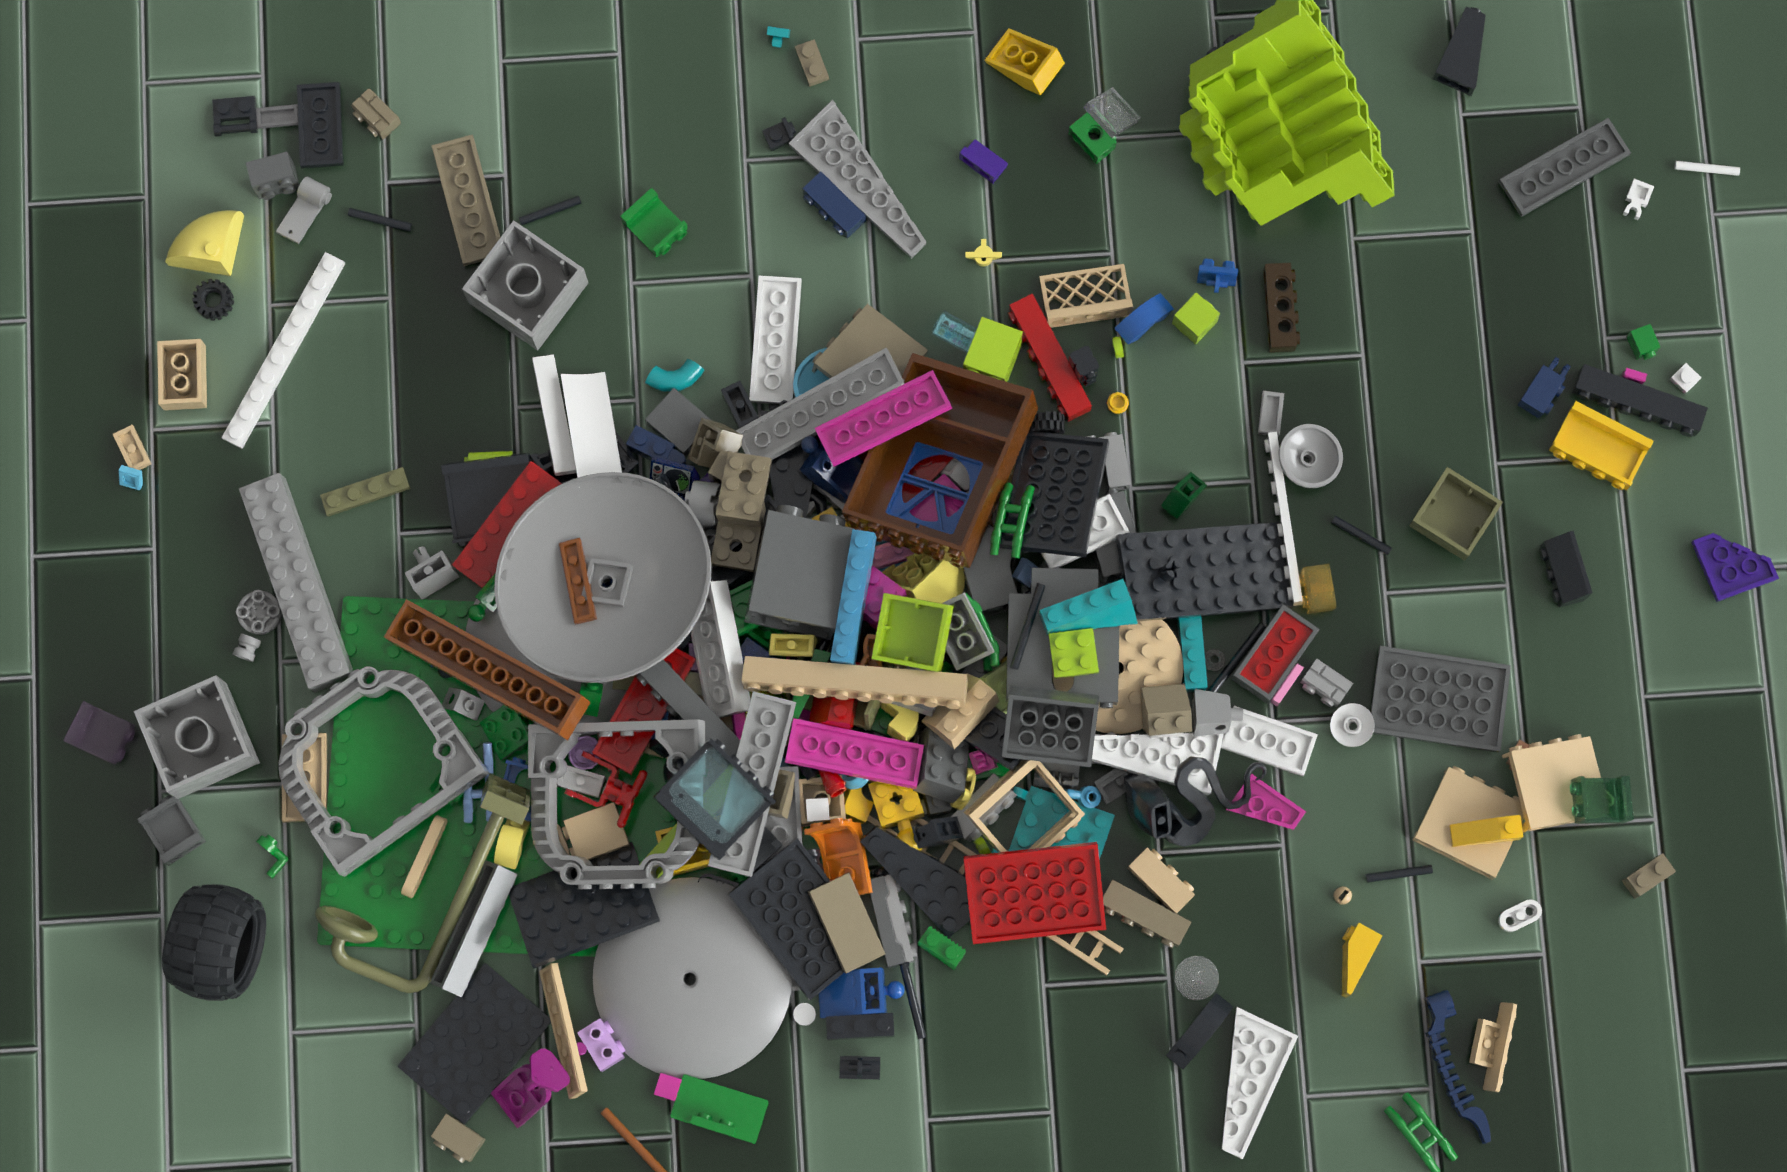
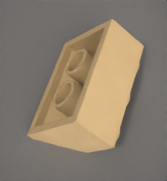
M966 673L968 687L965 708L950 709L946 706L937 705L933 716L926 715L922 720L927 727L953 749L968 736L999 702L998 695L981 679Z

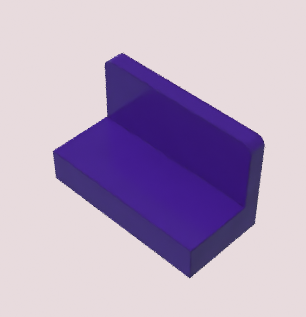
M973 140L969 147H964L959 154V160L992 184L1008 166L1006 161L977 140Z

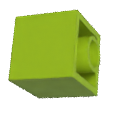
M1195 293L1174 315L1172 324L1196 345L1218 322L1220 313L1211 303L1203 299L1198 293Z

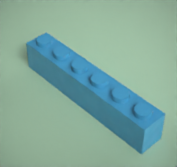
M852 529L830 658L832 663L856 664L877 540L874 532Z

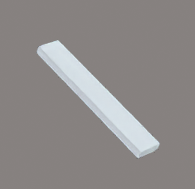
M554 355L533 357L532 362L555 476L577 473Z

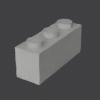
M994 773L972 795L968 804L951 816L958 817L963 837L969 842L975 841L982 833L963 812L1001 779ZM1010 789L979 819L985 826L993 824L998 819V814L1004 808L1007 809L1013 804L1014 798L1017 795Z

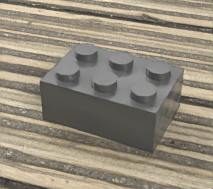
M926 727L919 734L918 744L924 745L917 788L913 789V791L954 803L965 792L969 744L963 740L953 749L929 727Z

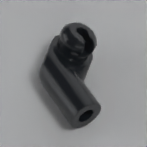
M812 489L810 502L814 501L818 515L827 510L826 497L816 489Z

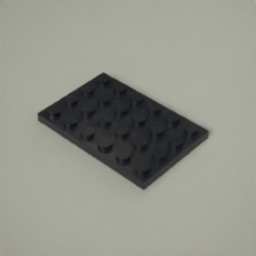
M1028 431L1017 457L1011 483L1013 484V490L1009 500V504L1021 505V499L1026 487L1031 485L1035 488L1027 515L1021 551L1086 558L1109 448V439ZM1006 512L1004 524L1017 525L1019 514ZM1002 532L999 548L1012 550L1014 534Z
M796 838L752 874V877L746 878L727 895L808 1000H811L842 975L844 971L808 891L830 880L799 839Z
M629 842V846L589 860L593 866L640 864L633 842ZM574 868L571 871V877L573 879H575L578 874L576 868ZM554 870L516 884L509 892V897L533 968L660 922L649 888H642V884H634V888L621 889V884H613V889H599V885H592V889H578V885L564 883L560 877V872Z
M485 963L469 981L463 996H456L397 1067L466 1125L488 1099L491 1092L505 1079L548 1028L551 1020L548 1015Z

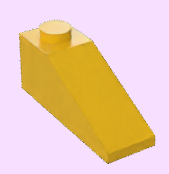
M1520 815L1450 824L1452 847L1515 841L1523 838Z

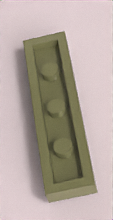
M401 467L321 494L320 496L326 515L329 517L409 490L410 486L404 468Z

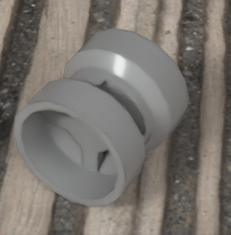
M240 634L238 639L239 645L234 649L233 655L253 662L255 650L259 648L261 641L251 636Z

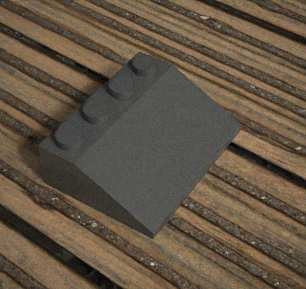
M1010 685L1002 757L1091 767L1099 695Z

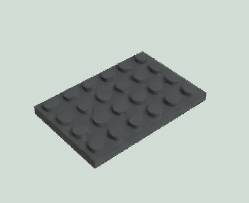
M1379 646L1371 714L1375 722L1373 734L1499 753L1501 751L1511 665Z

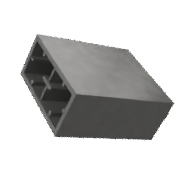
M779 505L776 511L768 510L763 523L744 622L802 635H815L816 638L831 640L836 629L852 529L855 530V528L845 527L846 520L836 515L823 514L818 521L802 517L803 511L797 507Z

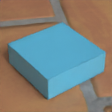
M121 465L119 469V485L140 490L143 486L142 471Z

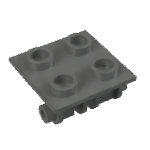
M1041 762L1063 789L1077 790L1080 766ZM1035 771L1033 786L1050 788Z

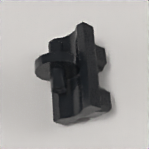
M840 1056L839 1079L880 1080V1057Z

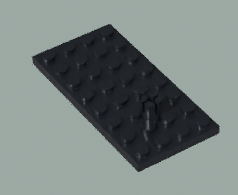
M1279 522L1116 535L1121 575L1131 597L1137 621L1280 610L1283 604L1289 609L1292 608V600H1288L1287 592L1289 581L1285 579L1283 567L1286 566L1285 558H1282L1280 548L1282 539L1278 534L1277 524Z

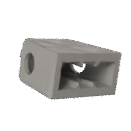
M1199 689L1194 690L1191 701L1194 736L1224 734L1229 732L1231 721L1243 720V708H1231L1229 695Z

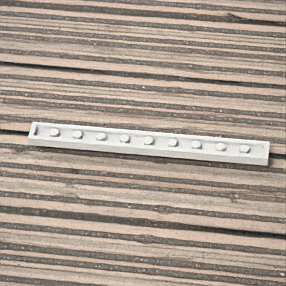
M326 252L324 253L224 432L223 440L241 449L244 447L345 265L344 261Z

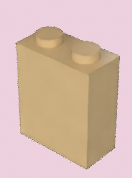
M614 802L564 820L565 827H562L565 839H570L573 847L569 848L572 856H581L591 860L600 855L629 846L624 827L619 828L617 826L619 813Z

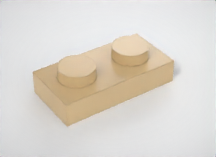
M133 425L113 434L128 467L141 470L152 464Z

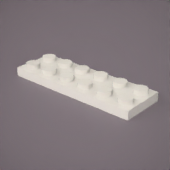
M759 276L749 398L751 403L780 404L783 400L790 401L793 399L802 278Z

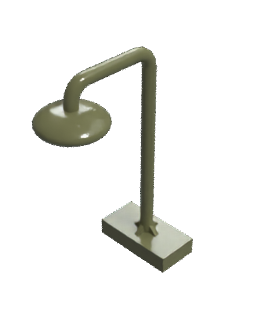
M489 774L482 790L480 807L491 811L492 814L423 968L416 979H404L349 956L344 949L346 941L359 944L372 942L378 937L377 929L367 920L354 913L337 907L320 906L315 910V917L322 928L333 935L331 952L337 964L401 992L415 993L427 987L436 971L504 818L521 825L523 824L530 806V790L494 774Z

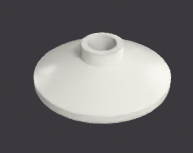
M1356 703L1345 704L1338 708L1330 722L1333 737L1340 744L1347 747H1357L1366 743L1371 738L1375 728L1371 712L1366 707ZM1352 723L1357 724V728L1355 730L1349 729V726Z

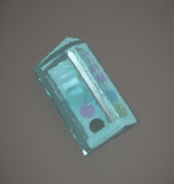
M944 311L936 321L932 334L968 353L977 328Z

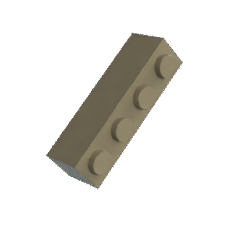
M1114 880L1111 881L1103 896L1104 912L1112 917L1114 914L1122 917L1121 921L1130 927H1133L1134 924L1142 928L1141 932L1151 938L1154 935L1161 938V943L1169 948L1180 945L1191 924V921Z

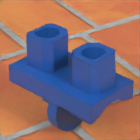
M1204 258L1202 265H1199L1197 283L1214 286V293H1218L1219 287L1236 286L1238 269L1235 268L1233 261H1224L1222 267H1216L1212 259Z

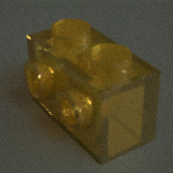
M1323 564L1303 567L1301 574H1299L1300 586L1304 587L1305 595L1302 596L1303 607L1307 608L1308 614L1334 610L1337 605L1330 565Z

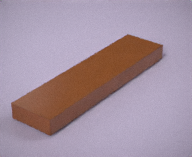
M581 538L561 542L559 547L574 623L576 625L597 620ZM584 586H585L587 601L585 600V597L582 596V591H583V587H584Z

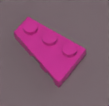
M1251 774V798L1249 802L1240 808L1229 809V811L1294 830L1306 811L1263 781H1256L1257 777ZM1244 785L1232 802L1238 801L1242 797Z

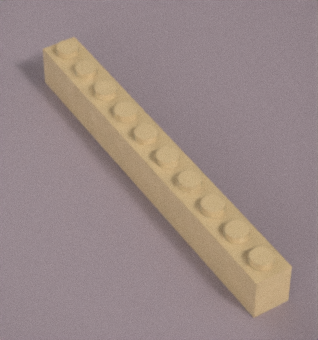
M745 656L742 674L743 688L749 692L769 691L772 694H781L783 692L791 693L794 696L807 694L817 698L831 696L840 700L855 698L863 702L879 700L886 704L902 702L904 705L924 704L927 707H937V705L950 709L965 708L968 687L967 674Z

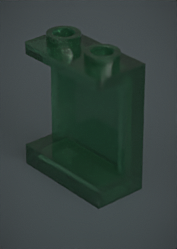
M1579 776L1571 779L1570 793L1573 797L1572 815L1575 819V824L1626 823L1634 820L1630 776H1619L1617 778H1585L1584 776Z

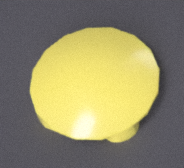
M967 768L965 792L954 803H950V806L957 810H962L973 795L976 783V774L973 768Z

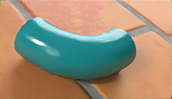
M687 359L679 369L674 371H666L656 365L649 373L645 384L663 392H670L673 388L679 392L692 386L705 370L690 359Z

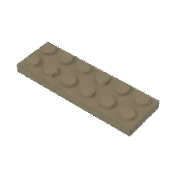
M472 134L431 145L464 266L482 262L501 238Z

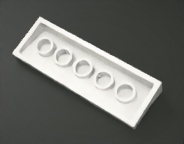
M605 372L561 374L577 478L596 473H622Z
M727 580L710 581L705 606L698 621L691 630V637L704 703L719 718L748 711L751 699L749 691L744 689L742 684L744 663Z

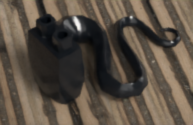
M1188 757L1177 766L1174 784L1178 793L1192 803L1197 810L1191 819L1184 818L1162 789L1145 774L1138 776L1132 773L1124 777L1128 814L1142 831L1154 838H1164L1172 844L1183 847L1197 844L1209 833L1215 819L1213 804L1205 794L1190 784L1188 781L1189 774L1194 769H1202L1218 802L1229 810L1240 808L1249 802L1251 798L1250 775L1256 768H1262V775L1255 779L1258 781L1266 775L1267 769L1261 762L1252 763L1244 774L1242 797L1238 801L1230 802L1224 795L1213 765L1202 757Z

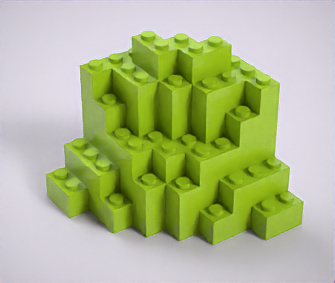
M1276 0L1275 5L1255 16V26H1253L1252 30L1190 65V98L1188 100L1192 109L1180 115V132L1191 141V157L1195 163H1199L1203 168L1204 179L1202 181L1205 188L1211 190L1215 196L1227 189L1232 190L1236 194L1239 204L1244 205L1248 209L1250 217L1253 220L1256 219L1260 226L1324 191L1338 205L1360 194L1364 202L1367 201L1372 208L1395 196L1393 170L1381 154L1380 131L1369 118L1368 104L1357 91L1356 78L1345 64L1344 51L1321 22V10L1314 0Z

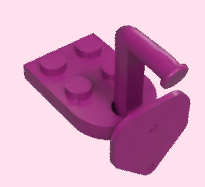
M582 1042L577 1043L579 1056L584 1055L587 1051L586 1045ZM540 1049L533 1053L529 1058L530 1064L517 1068L491 1092L517 1129L548 1103L552 1091L559 1092L570 1082V1077L561 1065L560 1060H557L553 1053L547 1049Z

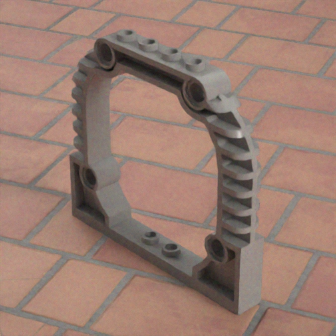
M370 666L352 671L348 675V679L342 683L334 684L327 694L317 696L312 700L310 706L301 708L294 713V717L285 725V733L288 737L282 745L278 762L283 788L311 829L310 832L338 874L344 877L490 774L434 692L423 680L408 672L399 670L379 672ZM374 674V681L371 684H367V677ZM389 690H394L404 694L413 703L437 740L433 746V753L437 759L442 761L439 783L443 790L424 804L419 803L411 809L412 812L405 817L404 815L398 817L393 821V826L373 839L367 834L351 832V826L346 820L329 814L306 778L303 770V752L316 741L318 728L359 698L362 696L377 698ZM302 725V732L299 735H295V728ZM450 746V753L447 756H443V748ZM340 823L341 831L334 834V826Z
M696 719L578 723L568 741L538 724L528 725V778H531V832L533 844L544 862L553 870L560 872V877L564 883L578 885V889H592V885H599V889H613V884H621V889L634 888V884H642V888H656V884L669 882L673 877L674 870L682 867L694 855L699 845V842L677 821L675 839L668 850L663 854L647 856L640 865L593 866L585 857L568 855L559 841L557 831V779L564 776L567 772V763L564 759L568 752L578 743V734L599 733V737H612L613 733L620 732V736H634V732L655 731V739L669 753L666 762L667 768L675 774L679 770L677 761L683 758L685 764L705 743V721ZM705 755L679 781V785L702 807ZM554 761L556 769L554 772H551L550 765ZM659 866L663 869V875L660 878L656 875V870ZM576 868L578 873L575 879L571 877V871Z

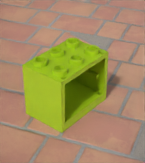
M981 317L963 363V369L1008 382L1021 349L1023 331Z

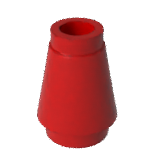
M818 769L826 794H829L831 798L837 797L846 791V782L838 773Z

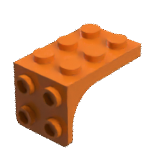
M835 818L826 824H823V822L810 824V828L805 829L804 834L811 835L816 840L822 856L824 873L831 881L841 875L850 873L859 895L873 893L865 846L860 842V839L863 837L861 822H852V819L843 820V818Z

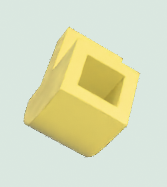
M881 702V709L894 718L888 725L887 734L894 739L909 742L917 731L919 713L891 703Z
M507 819L505 825L503 824L497 841L494 858L495 864L516 869L522 855L523 841L528 832L530 821L524 820L521 825Z

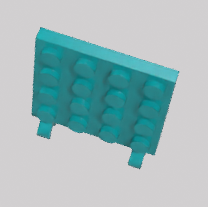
M1015 786L1013 790L1017 795L1015 798L1026 802L1009 851L1029 849L1069 812L1068 808L1054 793L1031 786L1028 792ZM1074 801L1085 815L1081 817L1076 827L1070 828L1065 832V837L1058 843L1054 842L1050 847L1097 842L1100 860L1115 815L1096 808L1082 807L1079 802ZM995 849L992 850V853H998Z

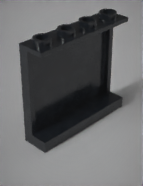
M530 453L441 465L442 474H444L453 533L452 543H458V546H466L530 463Z

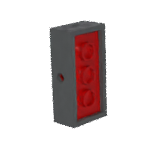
M1283 604L1231 680L1268 704L1320 629Z

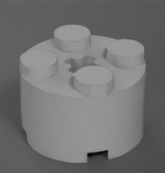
M693 481L691 491H687L685 494L686 504L694 512L701 525L717 527L716 510L721 483Z

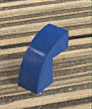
M1160 293L1135 309L1115 327V330L1127 344L1139 340L1155 323L1163 321L1174 308Z

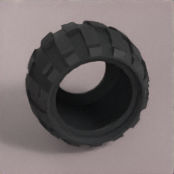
M206 884L201 887L193 886L187 890L174 908L164 939L162 968L167 982L174 985L179 991L208 1001L237 999L251 984L263 952L266 936V913L262 903L238 888L221 884Z

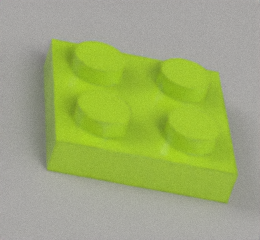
M1093 628L1049 633L1054 679L1099 673Z

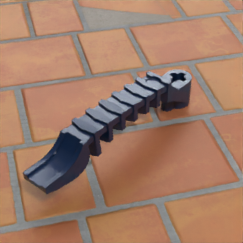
M1446 989L1425 997L1433 1019L1429 1031L1425 1035L1429 1038V1047L1433 1051L1432 1057L1437 1063V1071L1442 1077L1441 1082L1446 1087V1095L1452 1102V1108L1456 1110L1459 1117L1467 1119L1474 1125L1482 1144H1486L1491 1141L1486 1115L1478 1107L1463 1108V1105L1475 1100L1472 1093L1460 1099L1458 1098L1457 1094L1466 1091L1464 1084L1456 1087L1453 1086L1452 1082L1460 1078L1457 1073L1452 1075L1448 1073V1070L1455 1068L1453 1061L1444 1062L1443 1058L1451 1056L1450 1050L1441 1051L1440 1046L1448 1044L1446 1037L1441 1038L1440 1033L1445 1031V1019L1457 1014L1451 995Z

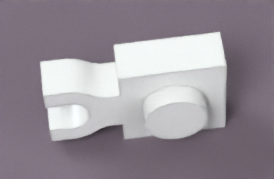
M1634 179L1625 199L1630 204L1625 208L1623 215L1627 216L1629 210H1634L1636 212L1634 219L1638 220L1642 212L1641 207L1646 208L1654 186Z

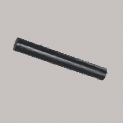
M576 196L521 216L519 220L521 225H525L582 203L580 197Z
M350 208L348 211V216L409 232L412 228V223Z
M1336 515L1331 522L1386 555L1392 549V547Z
M1432 865L1369 873L1365 874L1366 882L1369 883L1432 874L1433 868Z

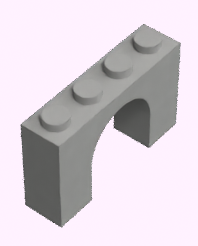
M1116 432L1104 434V437L1100 438L1109 439V448L1104 467L1108 492L1130 489L1131 482L1123 434L1117 435Z

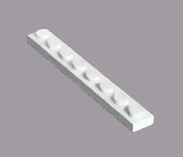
M1277 432L1268 433V439L1264 440L1266 453L1270 452L1271 460L1267 461L1269 474L1273 473L1274 481L1271 482L1272 495L1276 494L1277 496L1274 510L1275 515L1280 516L1281 522L1277 524L1279 537L1283 536L1284 545H1280L1282 558L1286 557L1287 566L1283 567L1285 579L1290 581V587H1287L1288 600H1293V606L1302 605L1303 599L1283 470L1279 462Z

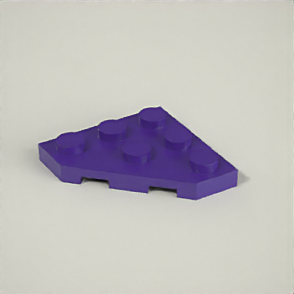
M1712 533L1691 542L1716 602L1779 579L1771 558L1754 553L1750 549L1735 542L1727 541L1717 534Z

